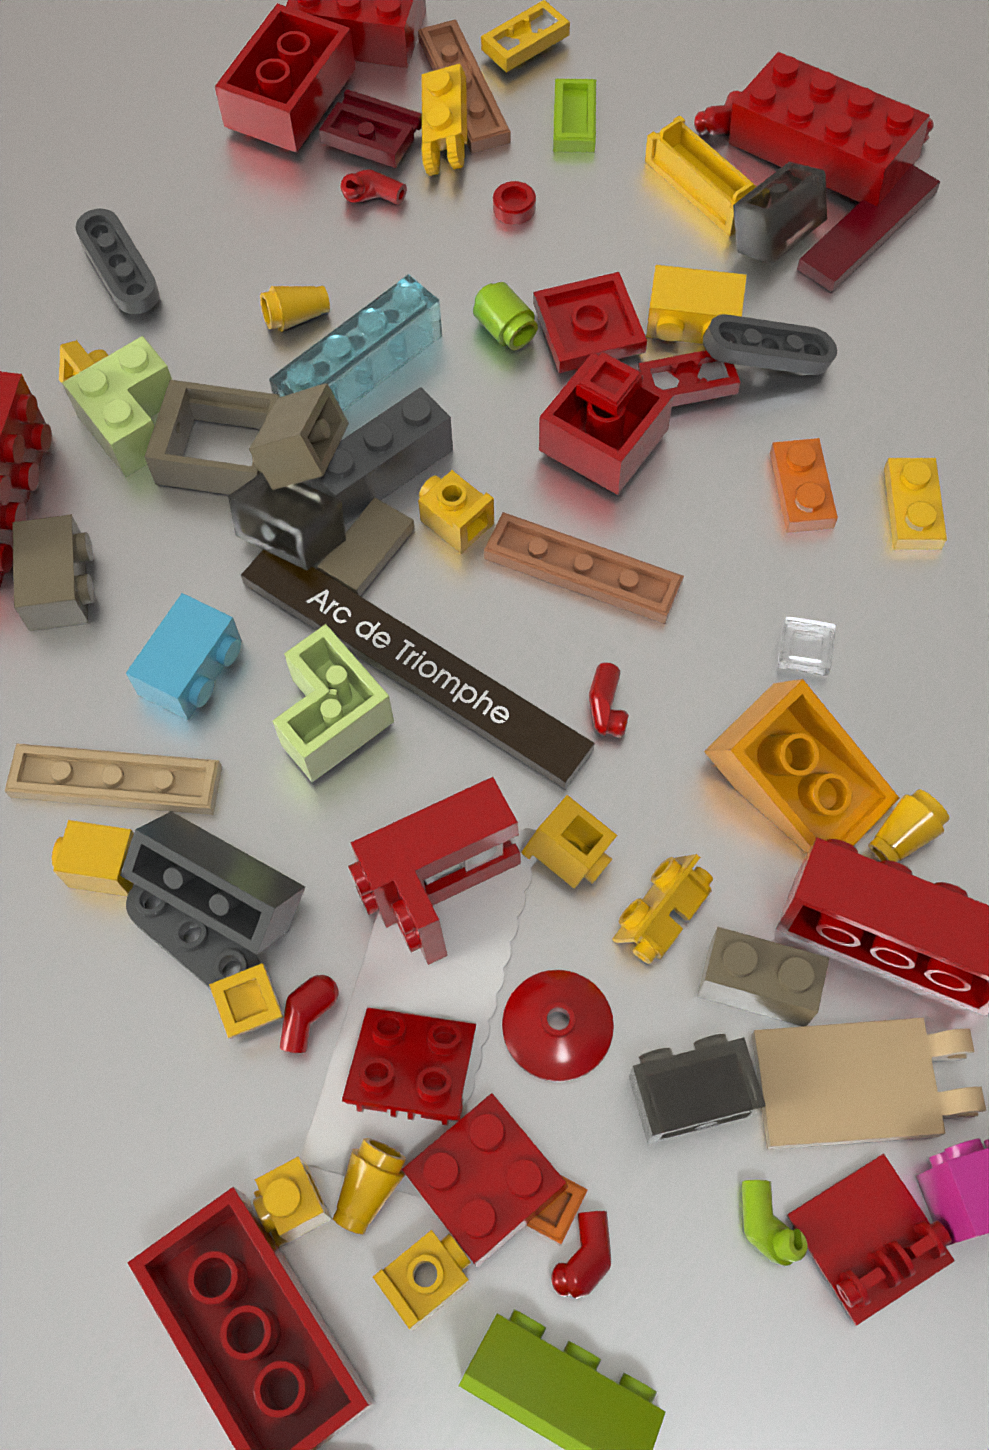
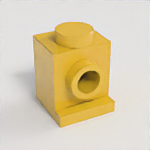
M453 470L442 479L437 475L430 477L421 487L418 499L420 521L459 553L462 554L494 525V498L487 492L484 495Z
M566 795L538 827L521 853L528 859L535 856L575 889L583 878H586L593 884L611 862L612 858L605 851L618 835L569 795Z
M299 1156L254 1179L259 1189L254 1192L256 1197L253 1199L255 1210L267 1233L271 1232L279 1248L332 1220L308 1165Z
M430 1230L387 1267L377 1272L373 1279L407 1327L414 1331L470 1284L462 1271L471 1262L450 1233L442 1240H439L435 1233ZM423 1263H431L437 1269V1279L429 1287H421L415 1281V1271Z

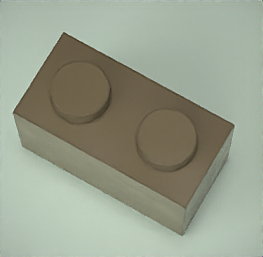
M328 383L279 397L251 444L249 451L252 454L253 463L257 470L263 473L272 490L324 476L349 425Z
M72 514L13 522L14 608L29 631L88 623V604L94 603L95 593L91 576L86 574V562L93 560V550L89 534L87 532L81 533Z
M717 927L709 945L697 997L804 1027L811 1022L819 1011L830 957Z

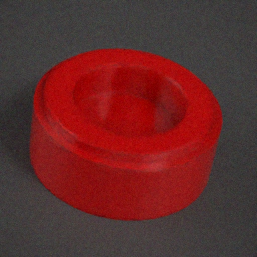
M510 181L503 183L494 191L493 212L501 222L509 225H519L526 223L534 216L536 211V194L528 184Z

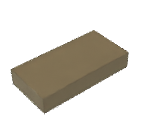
M374 498L317 566L318 570L361 596L414 531V520L379 499Z

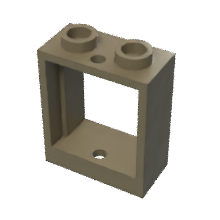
M170 380L145 454V460L155 484L265 500L269 483L263 473L257 470L253 462L252 466L184 457L183 455L195 420L261 429L280 395Z

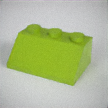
M515 1309L509 1320L498 1313L496 1314L471 1360L459 1387L565 1450H653L666 1411L652 1404L657 1391L626 1373H623L619 1384L596 1371L601 1362L600 1358L571 1341L567 1342L564 1351L552 1346L541 1339L546 1327Z

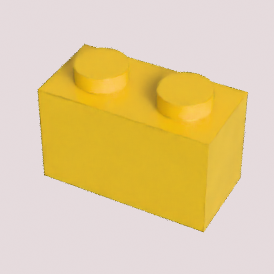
M656 265L646 337L662 339L664 341L703 344V335L714 317L722 314L742 317L746 274Z

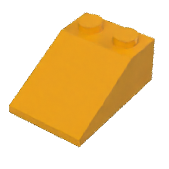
M803 679L774 683L704 751L735 790L807 854L816 837L823 840L838 839L854 846L900 799Z

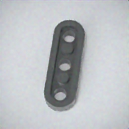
M101 208L87 211L81 215L76 223V232L81 245L119 309L129 314H141L152 309L159 300V290L155 278L117 215L110 210Z
M722 314L712 319L703 335V345L707 352L715 360L730 364L820 375L829 368L837 356V346L834 340L826 332L809 326Z
M136 884L130 890L126 900V910L130 919L141 931L209 989V984L226 978L223 975V968L231 961L241 963L239 972L261 964L257 955L163 900H161L156 908L145 909V902L153 894ZM200 928L201 933L196 941L191 943L183 941L187 930Z

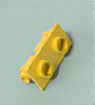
M693 854L675 858L669 857L663 861L652 874L650 880L654 885L644 898H638L633 901L620 916L619 923L622 926L612 940L615 943L635 942L637 945L633 949V953L647 964H651L655 958L662 959L683 930L669 914L674 910L685 921L690 920L712 892L710 884L713 881V877L701 867L692 869L701 857Z

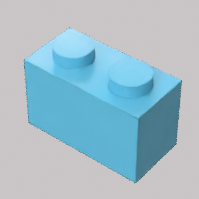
M181 593L126 672L136 693L189 720L196 708L204 706L210 699L214 689V682L223 668L231 666L238 657L242 640L233 617Z

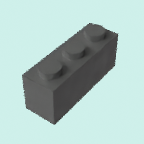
M422 387L418 388L340 441L324 476L310 480L314 497L343 527L359 516L374 498L381 501L453 451L451 417Z
M172 811L135 829L120 874L123 878L257 955L289 931L305 890L304 885Z

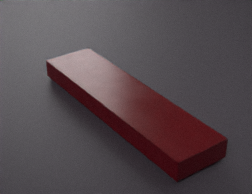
M912 164L878 207L862 200L799 259L797 270L825 289L833 292L937 193L941 181Z

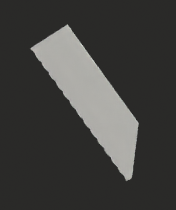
M524 828L519 831V836L510 839L512 844L516 843L520 851V865L433 905L440 921L448 956L428 965L420 949L412 953L410 952L398 924L395 923L386 928L379 912L377 913L300 1156L307 1165L345 1176L352 1149H359L364 1138H371L403 1154L406 1157L402 1167L404 1168L458 1122L449 1120L448 1126L442 1125V1121L421 1118V1114H416L414 1120H408V1112L399 1111L397 1118L390 1116L389 1109L387 1113L364 1109V1112H357L356 1105L342 1102L367 1007L476 1024L462 1096L464 1101L461 1118L467 1114L466 1101L472 1096L475 1087L474 1073L478 1071L482 1063L481 1047L486 1043L490 1033L488 1021L493 1017L497 1009L496 993L502 988L505 978L503 967L507 965L511 957L512 948L510 942L517 935L519 927L517 917L525 907L526 898L524 892L532 882L531 867L537 861L535 856L528 859L521 852L536 830ZM406 1175L395 1189L399 1192L423 1198Z

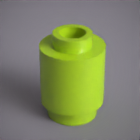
M491 283L484 286L477 293L473 314L500 345L508 346L511 350H518L526 346L534 338L538 330V324L534 320V312L507 283Z

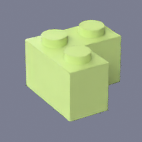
M141 336L62 382L78 418L125 477L147 465L145 454L154 429V424L150 417L159 413L169 381L172 378L166 363L146 339Z
M326 624L284 653L292 680L306 697L272 720L282 747L311 782L317 780L394 722L389 695Z

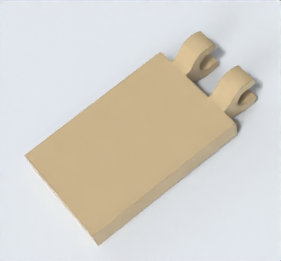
M923 1017L754 1030L752 1033L767 1150L941 1137L946 1134L943 1119L976 1117L978 1112L986 1111L982 1087H965L938 1092L932 1061L962 1060L967 1058L966 1054L975 1052L970 1029H953L927 1034Z

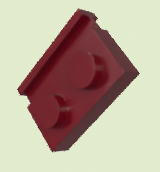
M346 89L343 101L336 103L320 127V141L322 144L396 168L414 141V133L422 128V114Z

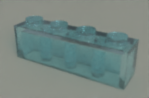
M408 274L271 376L269 382L272 394H278L280 397L328 383L342 411H346L442 337L440 300Z

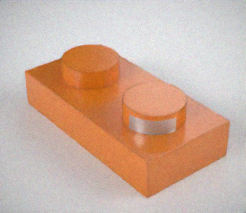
M820 439L773 442L770 457L786 532L834 529L838 516Z

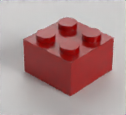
M592 352L540 415L539 451L618 495L668 431L674 395L643 379L642 385L617 417L576 396V384L600 356Z

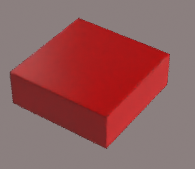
M602 352L576 384V396L617 417L642 385L644 373Z

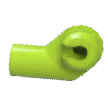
M742 1181L743 1224L747 1240L773 1263L788 1266L802 1260L807 1253L806 1237L799 1229L791 1230L773 1215L771 1181Z

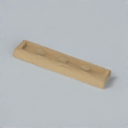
M16 743L5 792L10 798L214 815L222 765L219 760Z

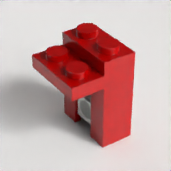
M491 777L350 842L357 862L348 865V868L368 915L378 911L386 928L397 923L410 952L412 953L420 949L428 965L448 956L440 921L433 905L520 865V851L516 843L512 844L510 839L519 836L518 822L494 777Z

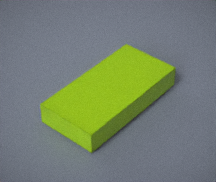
M555 79L553 152H595L596 79Z

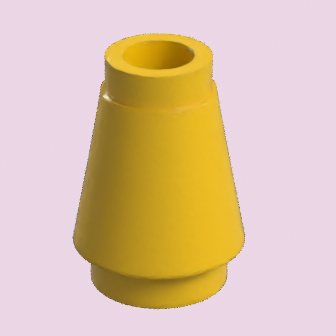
M323 285L317 287L271 286L268 292L260 294L261 310L268 329L278 328L283 332L321 314L330 312L328 293Z
M918 789L912 795L905 794L868 846L880 861H901L943 834V825L949 821V815L933 796L924 790Z
M364 1138L359 1149H352L333 1220L341 1227L353 1233L365 1234L368 1225L371 1224L404 1178L405 1174L401 1169L406 1161V1157L382 1142L371 1138Z

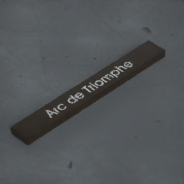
M270 541L241 574L243 584L315 630L326 624L351 653L562 788H567L594 751L595 743L275 542Z

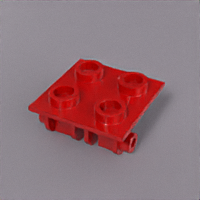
M367 1007L342 1102L356 1105L357 1112H364V1109L387 1113L389 1109L390 1116L397 1118L399 1111L408 1112V1120H414L416 1114H421V1118L442 1121V1125L448 1126L449 1120L459 1121L462 1115L464 1101L462 1096L476 1024Z
M885 1154L880 1155L786 1215L793 1227L799 1229L805 1235L808 1251L855 1326L955 1261L946 1248V1245L951 1243L948 1231L938 1220L930 1224Z

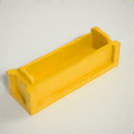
M679 115L673 119V122L663 127L659 133L653 131L647 135L645 162L729 237L762 216L767 190L762 185L757 187L687 127L683 117Z

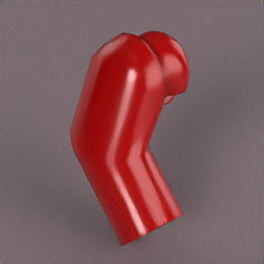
M741 91L730 92L724 105L710 106L705 111L698 112L694 119L696 131L703 136L707 134L713 136L729 135L732 102L740 95Z
M371 169L347 174L343 177L340 184L345 199L358 204L380 197L400 205L407 192L406 184Z
M606 662L597 666L588 695L594 729L603 737L609 734L620 738L625 735L629 715L625 710L612 709L621 672L616 665Z
M315 975L288 995L279 1047L281 1050L291 1053L307 1052L311 1024L336 1003L339 995L337 984L331 977Z
M607 1211L578 1213L581 1247L567 1263L556 1264L551 1274L552 1286L558 1295L563 1297L572 1295L576 1299L587 1296L611 1267V1249Z

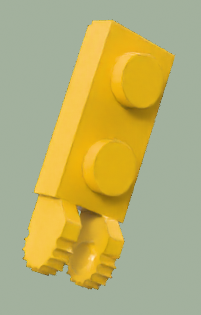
M459 63L421 74L422 161L428 176L439 174L440 151L447 149V158L454 170L464 166V144H467V91L465 71Z

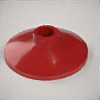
M548 970L527 978L513 991L504 1009L502 1030L504 1041L511 1057L524 1071L545 1081L567 1082L587 1075L601 1063L611 1045L614 1022L612 1011L605 995L593 982L571 971ZM554 1012L566 1014L569 1019L568 1026L561 1030L553 1029L547 1021L550 1014Z

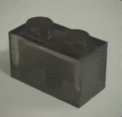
M789 161L733 205L738 253L756 258L761 262L773 264L828 219L825 171Z
M260 473L228 496L235 536L305 570L310 569L346 541L341 500L301 482L272 490L263 473Z
M716 1034L695 1041L693 1043L695 1050L673 1055L671 1048H661L644 1053L638 1057L640 1064L632 1066L629 1080L648 1144L758 1116L766 1107L744 1037L728 1041L726 1034Z

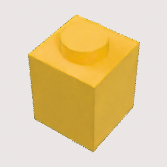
M68 820L64 836L59 837L53 847V871L69 888L127 897L134 883L123 878L120 874L134 833L131 829Z

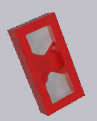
M707 350L638 363V371L644 373V380L674 395L672 407L735 395L739 392L741 382L735 365L715 360Z

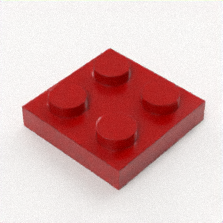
M620 272L533 292V305L559 373L579 369L592 352L598 355L604 352L615 359L646 353L647 338Z
M493 1093L488 1095L402 1168V1171L477 1268L568 1188L566 1181Z

